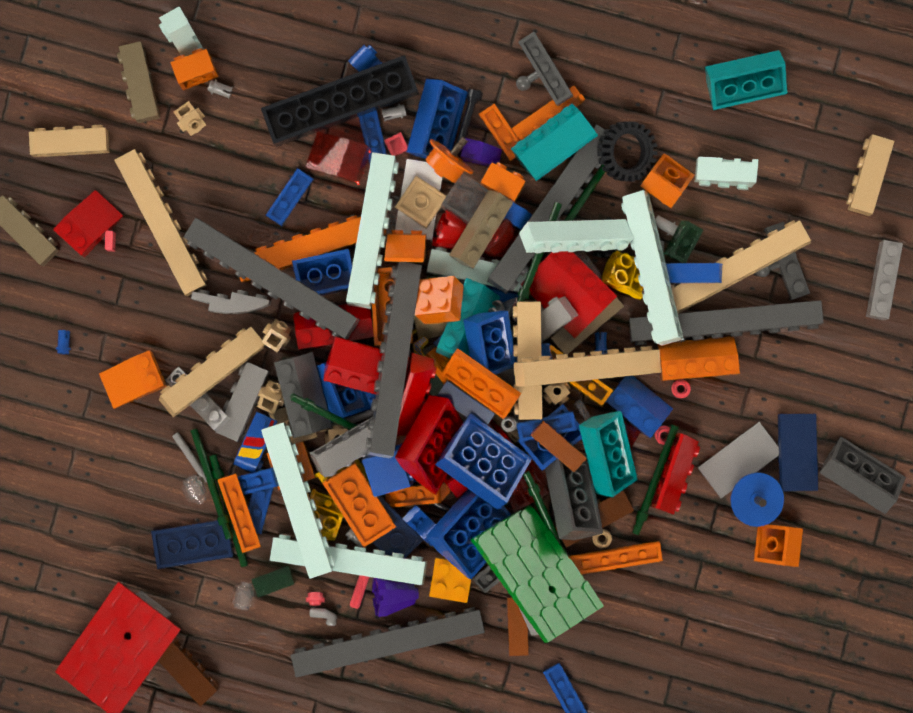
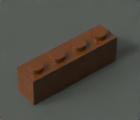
M623 490L614 497H608L603 501L601 498L597 499L602 528L634 511ZM581 539L561 540L567 548Z
M175 637L158 662L201 707L219 690L217 686L219 683L214 677L206 675L204 672L206 669L200 662L195 663L191 658L193 656L191 652L185 647L182 649L178 644V638Z

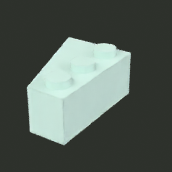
M180 7L159 17L162 22L159 26L169 43H174L180 55H185L186 57L191 55L192 51L203 48Z
M698 157L696 159L694 182H699L700 186L718 184L719 188H729L730 185L737 186L739 190H748V187L751 188L757 181L758 159L746 162L738 158L726 160L716 157Z

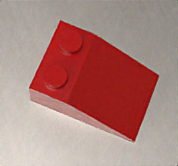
M95 190L69 212L53 230L85 258L105 237V232L110 231L122 219L123 215Z

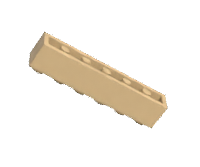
M516 302V306H513V318H517V325H513V337H517V345H513V355L517 357V362H521V358L533 357V361L539 360V356H541V302ZM514 384V388L522 393L518 398V403L514 404V415H518L519 420L542 419V385L524 387Z
M252 327L247 330L245 328L240 330L236 334L237 338L233 341L229 339L221 345V350L217 353L215 351L211 352L206 357L207 360L204 363L198 362L191 368V373L187 376L185 374L181 375L176 379L177 383L172 387L168 385L160 392L162 395H160L159 401L173 418L264 348L265 344L261 343L262 339Z

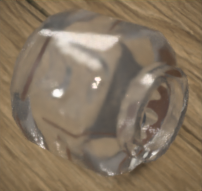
M195 474L183 480L181 490L189 503L196 502L201 504L207 500L206 496L209 494L210 489L202 476H196Z
M241 581V585L233 587L230 601L234 604V608L249 611V608L255 606L258 591L252 587V583Z

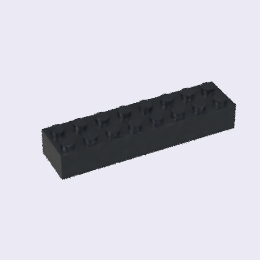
M403 55L262 107L261 111L273 144L278 147L417 96L419 92L407 59Z

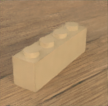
M92 125V128L84 129V126H73V129L65 130V127H54L51 131H46V128H36L34 132H29L30 155L33 157L110 153L109 130L103 128V125Z
M873 134L868 139H865L862 147L865 152L863 157L859 158L857 168L860 169L858 175H855L852 181L854 189L848 195L846 204H849L847 210L867 216L873 214L893 148V140Z

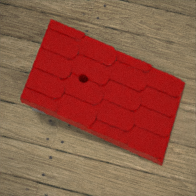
M118 582L58 666L55 673L107 713H121L181 629L169 620L172 614L143 591L134 593L121 582Z

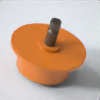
M461 137L458 141L459 143L452 150L431 139L430 143L433 146V150L425 160L434 169L436 174L454 183L458 181L464 172L473 174L470 166L457 156L468 142L464 137Z

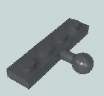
M532 32L520 40L519 44L534 67L535 72L529 76H520L516 80L517 88L521 91H526L530 88L533 81L540 78L557 106L572 98V92L537 34Z
M784 222L765 228L766 235L776 229L778 232L785 228ZM795 252L756 272L759 277H766L770 271L779 268L790 300L810 294Z

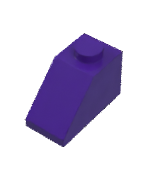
M465 138L468 142L463 146L462 160L490 166L492 162L496 164L500 161L502 149L481 141Z

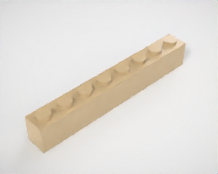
M134 149L115 159L184 295L189 296L192 292H197L198 289L206 287L205 281L208 279L203 270L199 271L196 265L199 261L195 254H190L188 250L190 245L187 244L188 240L179 233L181 227L177 220L173 221L170 215L173 212L169 204H164L161 198L164 196L159 186L155 187L152 181L155 177L150 169H146L144 165L146 160L141 152L138 153Z
M793 220L785 224L783 230L778 232L776 229L767 234L768 238L762 241L757 239L750 243L751 247L745 250L740 248L733 252L734 256L728 259L723 257L716 261V263L723 264L722 283H681L677 286L675 284L671 285L677 313L683 312L809 245L811 240L801 221L795 222Z
M652 346L640 347L641 350L637 351L633 347L624 348V352H619V349L607 350L606 354H602V351H590V355L586 356L585 352L573 353V357H568V354H558L555 359H551V356H539V360L534 361L533 357L521 358V362H514L516 386L526 387L661 373L660 349H652Z

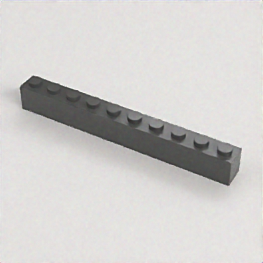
M596 124L594 130L598 136L577 151L528 222L548 221L555 202L562 204L556 221H562L559 218L563 213L567 215L573 206L570 204L573 198L578 199L583 192V189H581L584 183L588 184L594 176L592 174L594 168L599 169L602 165L598 161L602 157L597 156V152H601V148L597 147L598 144L603 143V141L599 140L600 137L606 135L603 128ZM520 234L487 281L505 294L509 290L514 291L519 283L516 281L519 275H525L529 269L527 264L535 256V252L526 253Z
M198 218L194 219L184 236L188 240V245L195 249L198 247L203 249V254L212 260L214 257L219 259V264L229 270L230 267L235 269L237 276L244 280L246 277L252 280L251 284L260 290L262 287L268 290L267 294L276 300L278 297L284 300L283 304L292 310L294 307L300 310L299 314L308 320L310 317L317 321L315 324L324 330L329 328L333 331L332 335L334 337L349 339L360 321L354 315Z
M398 262L391 270L393 285H390L388 290V296L391 298L390 304L386 305L385 315L388 318L382 330V334H385L384 342H381L379 353H382V359L377 364L379 379L375 380L374 384L376 399H373L371 404V410L374 413L373 418L369 419L368 430H371L370 438L367 437L365 449H368L367 455L389 459L394 456L422 265Z
M821 301L678 314L684 340L677 342H683L685 338L691 337L693 341L704 340V336H712V339L723 338V334H731V337L742 336V333L750 332V335L762 334L761 331L769 330V333L781 332L780 329L787 328L788 332L799 331V327H807V330L819 329V326L824 323ZM647 317L630 318L628 320L630 343H635V346L647 345L649 341H654L651 335L653 330L652 323L648 321Z
M475 607L463 609L464 613L456 614V611L445 613V617L439 619L437 615L426 618V622L419 623L418 620L407 622L408 626L401 628L400 624L388 627L389 630L381 632V629L369 631L370 635L362 636V633L352 635L351 639L346 641L343 638L332 640V644L325 645L322 642L314 644L312 649L306 650V647L294 649L295 653L291 654L295 677L485 633L480 610H475Z

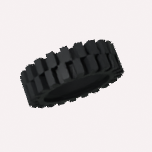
M617 122L609 126L610 129L604 131L606 135L600 137L599 140L603 141V143L598 144L597 147L601 148V152H597V156L602 157L601 160H598L599 164L604 165L602 170L608 172L606 175L613 177L614 180L632 182L643 179L642 176L649 174L647 170L651 171L653 168L650 164L656 163L657 160L653 158V155H657L658 152L653 151V147H657V143H652V140L655 139L654 135H649L651 131L644 129L645 125L638 122ZM628 133L638 140L641 154L635 166L630 169H623L614 158V146L622 135Z

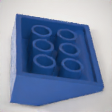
M470 413L447 444L435 465L491 506L499 509L509 501L532 458Z
M468 489L426 535V538L452 565L468 579H472L486 561L470 539L511 514L504 505L496 509Z

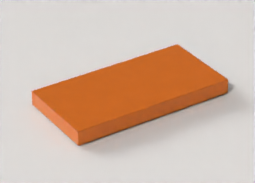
M458 348L441 373L447 380L503 419L506 418L522 394Z
M356 462L322 482L363 548L396 527L378 497L373 496L371 486Z

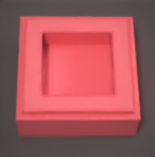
M401 132L384 140L390 154L395 157L407 151L408 145Z
M106 231L105 250L115 252L116 233L114 231Z

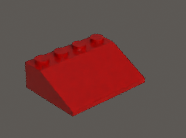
M568 251L551 252L539 264L529 290L531 292L530 295L536 301H540L544 309L549 306L548 302L555 297L559 299L565 296L578 313V316L563 326V328L574 339L617 297L573 252Z
M429 395L409 433L406 435L403 444L397 451L395 458L403 470L432 494L436 495L447 473L435 464L463 421L448 398Z
M681 433L676 434L650 507L673 515L675 511H679L682 503L679 500L681 493L685 494L688 485L685 482L687 475L691 476L694 465L691 464L693 457H697L700 446H697L699 441Z

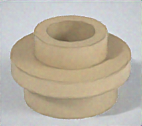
M603 529L602 534L592 537L594 545L598 548H606L612 541L610 532ZM600 535L605 536L606 539L604 542H600L598 540V537Z

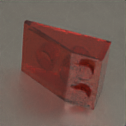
M317 132L305 168L359 185L371 148L356 141Z

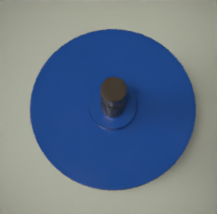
M748 474L735 484L731 493V508L735 516L744 524L754 527L765 526L773 522L781 513L784 504L783 490L777 480L767 474Z

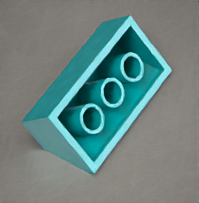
M779 50L705 67L706 83L713 110L787 94L786 65Z
M570 104L526 138L519 141L511 150L524 169L537 181L596 138L598 134L584 115L573 104Z
M468 278L465 279L463 284L460 321L447 322L436 349V353L450 359L457 348L469 356L463 319L478 313H487L493 307L496 309L492 302L500 299L499 295L485 285Z
M621 411L593 416L579 425L596 494L614 497L638 480Z

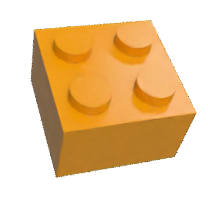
M436 557L429 597L467 603L471 579H468L447 559Z

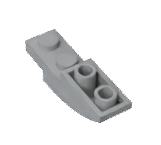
M198 289V292H192L191 297L194 301L209 304L208 311L220 314L248 313L271 305V301L267 300V296L256 294V297L248 296L249 292L237 290V293L232 292L230 299H228V295L217 293V296L209 295V291Z
M178 366L165 381L172 387L177 383V378L183 374L187 376V374ZM207 393L190 405L216 432L230 420L228 415Z

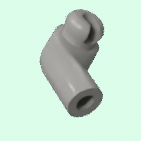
M322 608L310 609V617L327 619L326 625H336V619H338L336 614Z

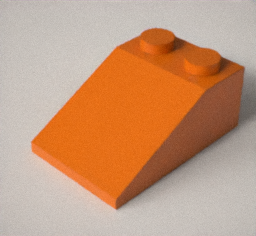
M392 230V233L387 234L384 261L424 262L426 258L427 234H422V230H411V233H403V230Z
M150 350L99 373L113 409L167 387L155 356Z

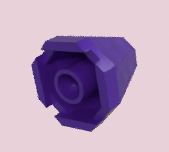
M373 577L372 593H374V598L372 599L375 615L378 617L387 616L411 606L419 598L418 588H415L414 584Z

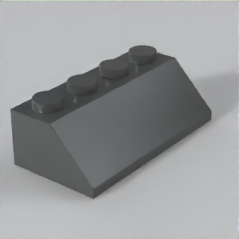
M313 352L275 361L274 365L293 438L332 427L330 420L313 411L308 412L302 409L301 405L290 400L291 394L294 393L304 399L309 398L314 401V404L328 410Z
M841 436L827 456L820 471V474L884 514L898 500L906 478Z
M556 459L545 468L559 539L578 540L602 534L603 528L588 461H584L573 472L559 459Z

